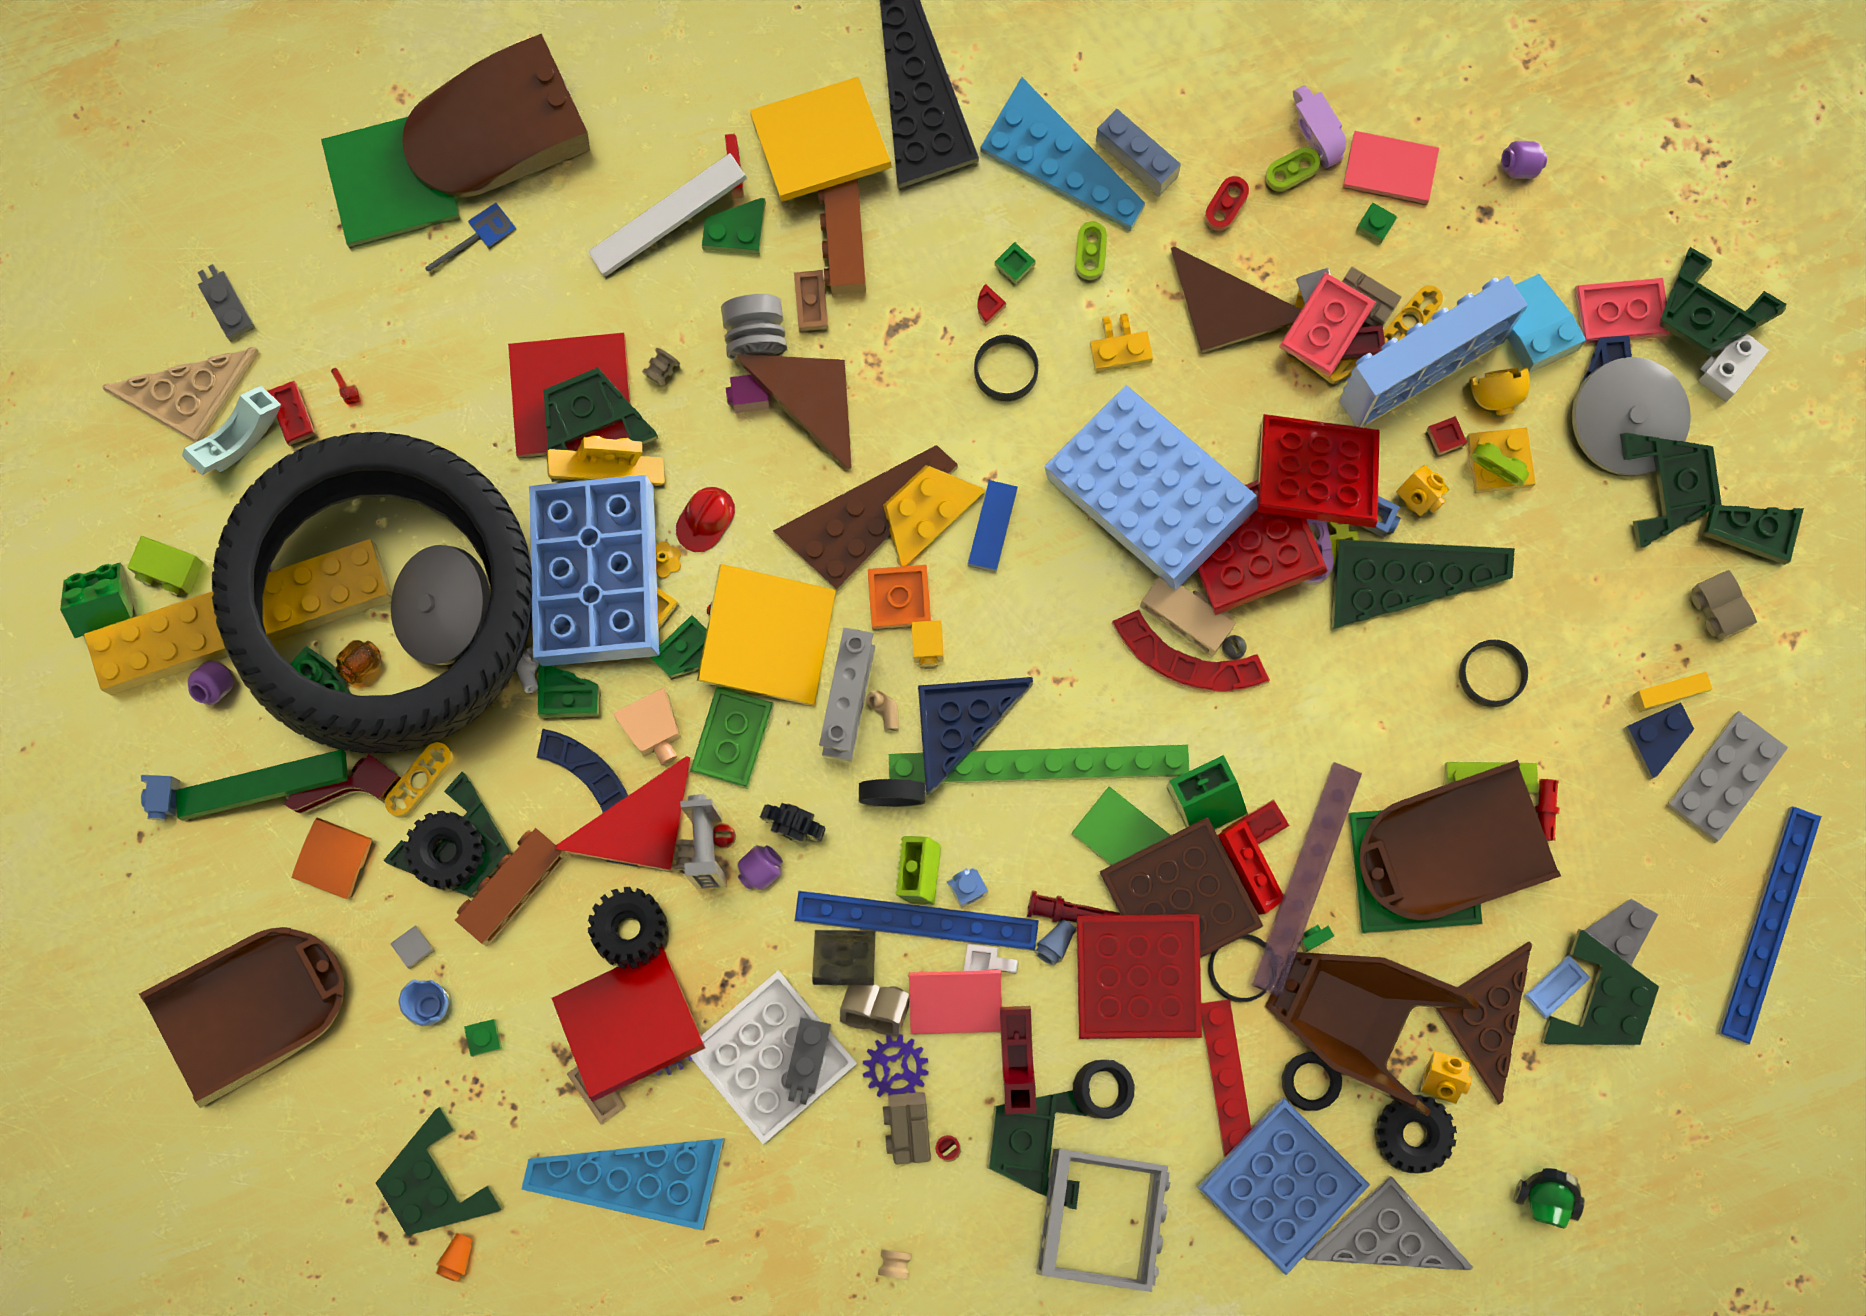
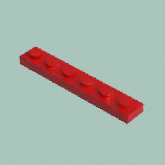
M1230 999L1201 1003L1202 1027L1224 1158L1251 1130Z

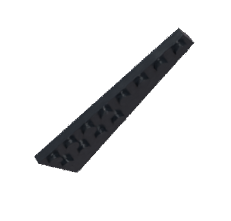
M880 0L898 187L902 188L979 162L978 153L920 0Z

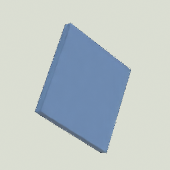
M1281 1097L1197 1188L1283 1274L1287 1275L1370 1184L1285 1098Z

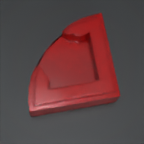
M985 284L979 293L977 308L980 319L987 325L1006 307V302Z

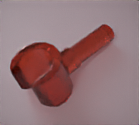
M333 368L331 373L338 384L339 392L346 404L359 402L360 396L356 385L347 387L338 369Z

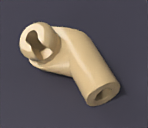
M870 692L866 698L867 704L883 715L884 730H898L899 722L896 701L884 692Z

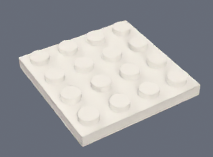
M779 970L701 1036L705 1049L691 1055L692 1060L763 1145L857 1065L855 1060L830 1032L815 1094L809 1093L806 1105L800 1104L802 1091L797 1090L795 1101H788L790 1088H786L785 1083L800 1019L802 1017L822 1021Z

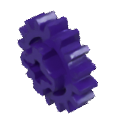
M899 1034L897 1041H892L891 1036L886 1035L887 1043L882 1044L879 1040H876L875 1043L878 1049L876 1051L872 1049L867 1050L871 1060H864L863 1065L869 1067L870 1071L863 1073V1077L872 1078L873 1081L869 1083L868 1087L872 1089L877 1086L879 1088L877 1092L878 1097H881L885 1092L888 1093V1096L905 1094L908 1091L909 1093H916L915 1085L924 1087L925 1084L920 1080V1077L929 1074V1071L922 1069V1065L928 1063V1058L919 1057L924 1049L922 1047L914 1049V1039L911 1038L906 1044L903 1042V1035ZM889 1048H901L895 1055L887 1056L882 1053ZM911 1054L916 1061V1074L908 1068L907 1060ZM904 1055L901 1060L903 1073H896L887 1081L891 1071L888 1063H896ZM876 1063L883 1066L884 1076L881 1082L875 1073ZM905 1080L909 1083L903 1088H890L895 1081Z

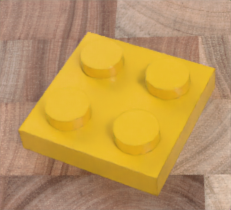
M1527 427L1468 434L1467 441L1475 493L1534 487L1536 482ZM1491 443L1501 450V454L1510 459L1516 458L1524 462L1529 472L1524 485L1517 486L1511 484L1477 464L1471 457L1477 445Z

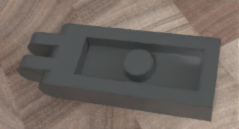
M212 264L208 266L213 275L212 277L208 278L203 269L198 272L202 280L198 286L227 339L232 341L254 329L255 326L224 271L218 273L216 267Z
M801 1017L785 1087L790 1088L788 1101H795L797 1090L802 1091L800 1104L804 1105L807 1104L809 1093L815 1094L831 1024Z

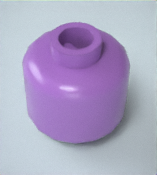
M1535 141L1511 142L1504 149L1501 156L1503 170L1506 171L1509 177L1514 179L1536 178L1547 163L1546 153L1541 145Z
M217 661L203 663L188 678V691L195 701L206 705H213L219 702L233 687V678L230 670Z
M756 845L738 862V869L741 873L738 875V878L748 889L754 887L758 890H765L781 875V864L783 861L770 846L762 847Z

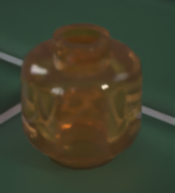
M353 640L337 655L336 671L350 684L354 682L365 683L381 665L378 657L380 651L370 641L364 643L360 640Z

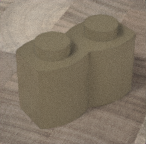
M1730 570L1700 582L1692 588L1693 594L1691 598L1693 604L1706 615V628L1719 641L1742 632L1757 623L1752 608L1744 598L1739 584Z
M867 979L850 980L840 1008V1022L854 1028L871 1029L883 1035L899 1036L909 1008V994L895 986L879 987Z

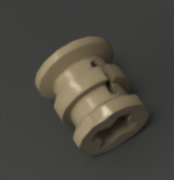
M656 348V357H652L649 360L650 366L644 368L642 372L658 385L664 386L666 383L665 378L671 376L673 373L671 369L673 366L679 367L680 362L666 351Z
M678 839L676 840L678 852L674 854V859L677 862L676 865L671 866V870L685 874L684 863H692V858L695 857L694 840Z

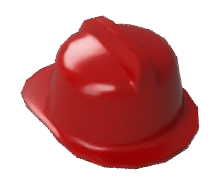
M706 487L697 491L685 506L676 523V536L679 543L685 549L692 552H705L713 548L720 540L735 514V504L732 497L725 490L717 487Z

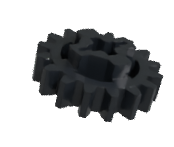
M781 803L780 807L765 804L760 815L761 820L772 825L771 832L794 842L804 843L806 839L821 842L826 829L825 826L813 821L815 817L813 813L792 804Z

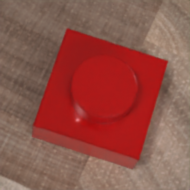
M1456 416L1430 425L1427 428L1438 456L1467 444Z

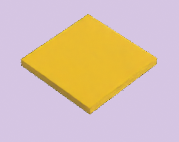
M859 77L750 110L753 124L781 202L892 168L889 155Z
M720 564L697 681L813 706L816 699L836 590Z

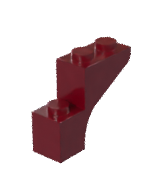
M368 754L366 758L362 757L352 769L354 773L351 777L348 776V781L287 795L286 798L288 800L284 805L299 814H303L352 792L368 793L385 803L386 796L401 777Z

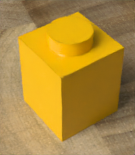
M941 620L912 622L914 663L920 662V666L923 667L938 665V661H943Z

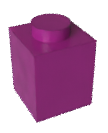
M751 374L730 377L731 387H726V397L728 405L733 404L735 413L770 409L768 394L752 379L753 376Z

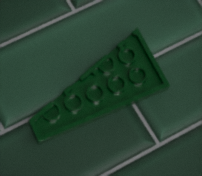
M1337 539L1331 628H1339L1346 624L1370 619L1374 616L1392 613L1427 603L1434 599L1513 578L1515 548Z

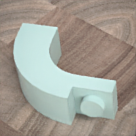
M262 386L240 395L235 409L228 420L210 436L184 448L182 457L201 475L217 469L219 472L226 470L246 455L260 441L276 418L281 404Z

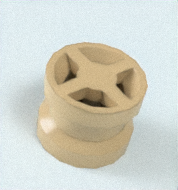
M881 1249L883 1264L878 1270V1275L908 1279L907 1263L911 1260L912 1254Z

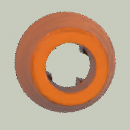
M456 1233L454 1239L451 1240L436 1263L438 1266L436 1274L454 1282H459L461 1276H465L473 1239Z

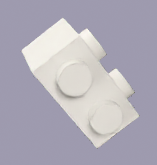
M1749 334L1721 348V353L1717 358L1711 355L1700 369L1704 374L1698 381L1725 402L1736 393L1769 351V349Z

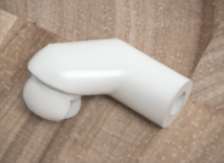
M533 647L524 650L517 665V672L526 693H532L538 689L535 673L539 663L533 658Z

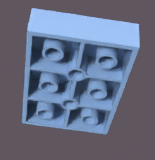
M1506 276L1500 281L1497 278L1490 280L1482 287L1483 291L1476 295L1469 293L1457 301L1458 306L1449 311L1447 308L1441 309L1431 317V322L1424 326L1422 323L1416 324L1406 332L1407 336L1399 341L1397 338H1393L1382 345V351L1374 356L1368 353L1355 362L1357 366L1351 371L1352 375L1347 379L1348 383L1343 388V393L1339 399V402L1355 426H1365L1504 343L1528 306L1510 277Z
M1127 385L1044 466L1047 479L1175 591L1257 509V495Z
M646 475L529 486L533 658L542 666L659 656L654 486Z

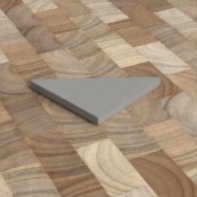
M1389 1176L1304 1256L1306 1260L1456 1270H1471L1473 1268L1392 1176Z

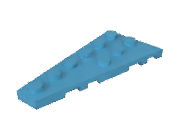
M1021 77L982 143L980 152L1131 231L1145 206V202Z
M724 1138L531 1158L528 1160L521 1190L703 1230Z

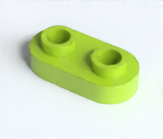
M1302 147L1274 161L1269 165L1265 179L1267 185L1275 191H1285L1314 176L1320 166L1319 154L1310 147ZM1300 162H1307L1309 167H1301ZM1282 175L1285 180L1278 181L1275 179V176Z
M1095 221L1084 223L1078 232L1075 267L1078 275L1086 280H1094L1100 277L1105 266L1107 232L1102 224ZM1091 235L1095 236L1097 238V241L1089 242L1087 240V237ZM1092 263L1095 265V268L1088 270L1085 268V264Z
M1485 443V445L1478 444L1471 455L1477 464L1511 484L1523 486L1529 476V472L1526 469L1527 465L1516 458L1510 459L1501 454V450L1491 443Z

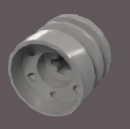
M751 294L732 298L722 304L723 327L728 330L724 335L725 342L728 344L726 346L728 358L735 360L737 354L779 356L787 350L786 339L784 338L785 329L780 326L784 321L780 298L769 294Z

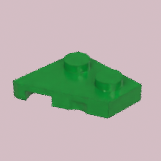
M759 198L706 217L702 249L760 254L766 205L765 198Z
M691 615L659 645V656L650 658L670 678L699 670L707 629Z
M539 664V718L599 716L598 684L587 679L578 678L574 673L565 669L563 671L554 666H542Z

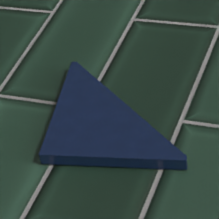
M1032 677L918 685L926 795H931L1033 686Z

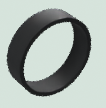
M1014 335L993 337L986 341L976 354L974 362L976 382L987 396L995 400H1017L1029 393L1035 385L1038 376V358L1032 346L1020 337ZM1001 343L1015 344L1022 347L1031 356L1035 372L1031 381L1021 390L1013 393H1000L990 389L980 378L978 372L979 360L984 352L994 345Z
M1486 640L1475 645L1464 656L1459 669V679L1464 692L1474 702L1487 707H1500L1513 701L1523 691L1528 680V666L1522 653L1512 644L1502 640ZM1495 646L1508 651L1514 656L1520 666L1521 683L1517 692L1512 697L1505 700L1492 701L1479 696L1473 691L1467 681L1466 664L1469 656L1475 650L1482 647Z
M903 779L862 781L859 783V803L887 807L921 805L925 803V783Z
M1247 934L1239 939H1247L1259 944L1266 951L1271 962L1270 980L1265 989L1258 995L1248 998L1235 997L1220 987L1213 971L1214 958L1219 949L1212 952L1208 963L1209 978L1214 988L1223 997L1235 1002H1249L1263 996L1273 985L1277 974L1276 958L1271 948L1260 938Z

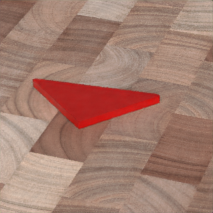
M684 757L558 843L555 846V850L670 871L682 809L680 801H683L690 757Z

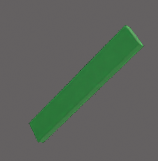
M340 749L176 790L177 818L184 821L348 781L346 752Z

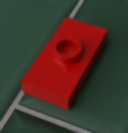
M735 133L726 134L727 155L731 153L741 168L737 136ZM743 182L731 190L733 199L743 198Z
M295 381L267 391L281 404L276 417L288 446L316 435Z
M1274 799L1237 820H1246L1257 844L1262 843L1290 826Z

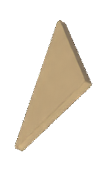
M249 347L247 350L232 354L229 352L210 357L208 360L167 368L165 371L131 377L126 381L104 384L102 389L196 443L202 440L259 351L255 347Z

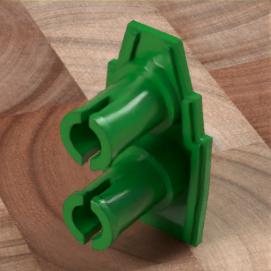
M305 646L290 663L301 675L328 689L351 694L346 687L347 682L339 674L340 670L308 646Z

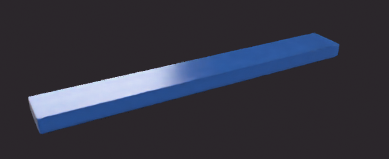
M1794 806L1789 807L1718 1035L1750 1045L1822 816Z
M798 891L794 920L795 922L1030 951H1035L1039 922V920L806 891Z

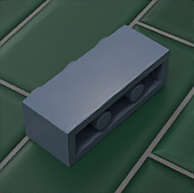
M1118 109L1097 128L1096 142L1158 196L1178 178L1181 163Z

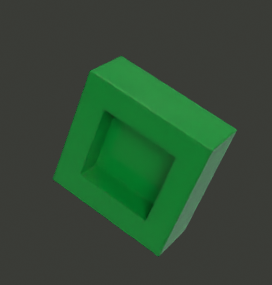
M1372 202L1360 221L1357 230L1382 243L1395 223L1397 216Z
M1014 242L995 261L994 266L1016 284L1035 265L1036 261Z
M1316 925L1302 933L1305 939L1300 941L1299 945L1303 952L1306 953L1333 938L1334 934L1329 925L1323 929Z
M496 1019L464 1026L471 1057L502 1049Z

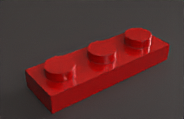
M1246 820L1237 821L1218 834L1258 915L1268 913L1283 902L1285 897Z

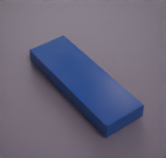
M989 480L968 566L997 572L1017 493V486Z

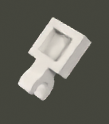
M967 944L964 971L1001 970L1002 972L1017 974L1018 960L997 957L998 948Z

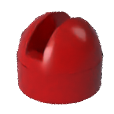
M724 823L715 826L713 829L714 844L723 849L731 847L736 840L734 829ZM716 832H731V837H716Z
M946 1135L937 1141L935 1150L940 1159L951 1162L959 1157L961 1145L955 1137ZM955 1144L956 1148L952 1150L948 1155L944 1156L943 1153H945Z

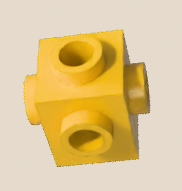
M1423 465L1400 486L1396 493L1405 501L1406 506L1411 511L1421 517L1429 510L1435 513L1446 502L1442 497L1450 489L1445 485L1443 478L1439 474L1432 472L1426 465Z
M1434 1050L1424 1070L1421 1092L1456 1104L1461 1094H1467L1472 1082V1077L1468 1076L1470 1063L1458 1057Z

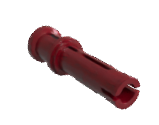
M1032 890L1027 917L1031 918L1035 915L1050 918L1054 923L1060 922L1062 919L1077 923V916L1120 915V912L1064 901L1062 896L1057 895L1056 898L1039 895L1037 891Z

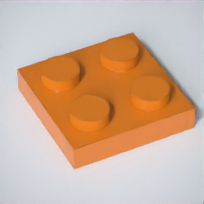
M927 565L868 569L872 629L912 626V622L931 621Z

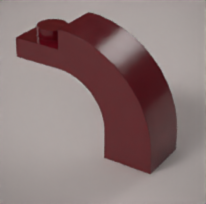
M1031 1006L1000 1007L1005 1115L1037 1113Z

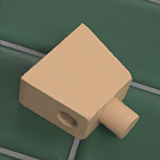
M664 688L613 713L615 719L643 756L655 752L661 765L677 758L670 743L680 739L681 736L669 696Z

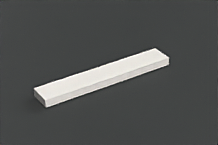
M729 153L588 252L601 273L606 277L738 186L747 177L734 157Z

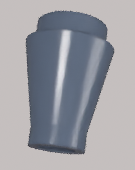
M1062 919L1055 928L1037 943L1036 955L1052 966H1055L1057 962H1062L1076 928L1070 922Z

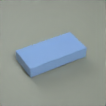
M1568 955L1524 995V998L1546 1019L1583 986L1590 977Z

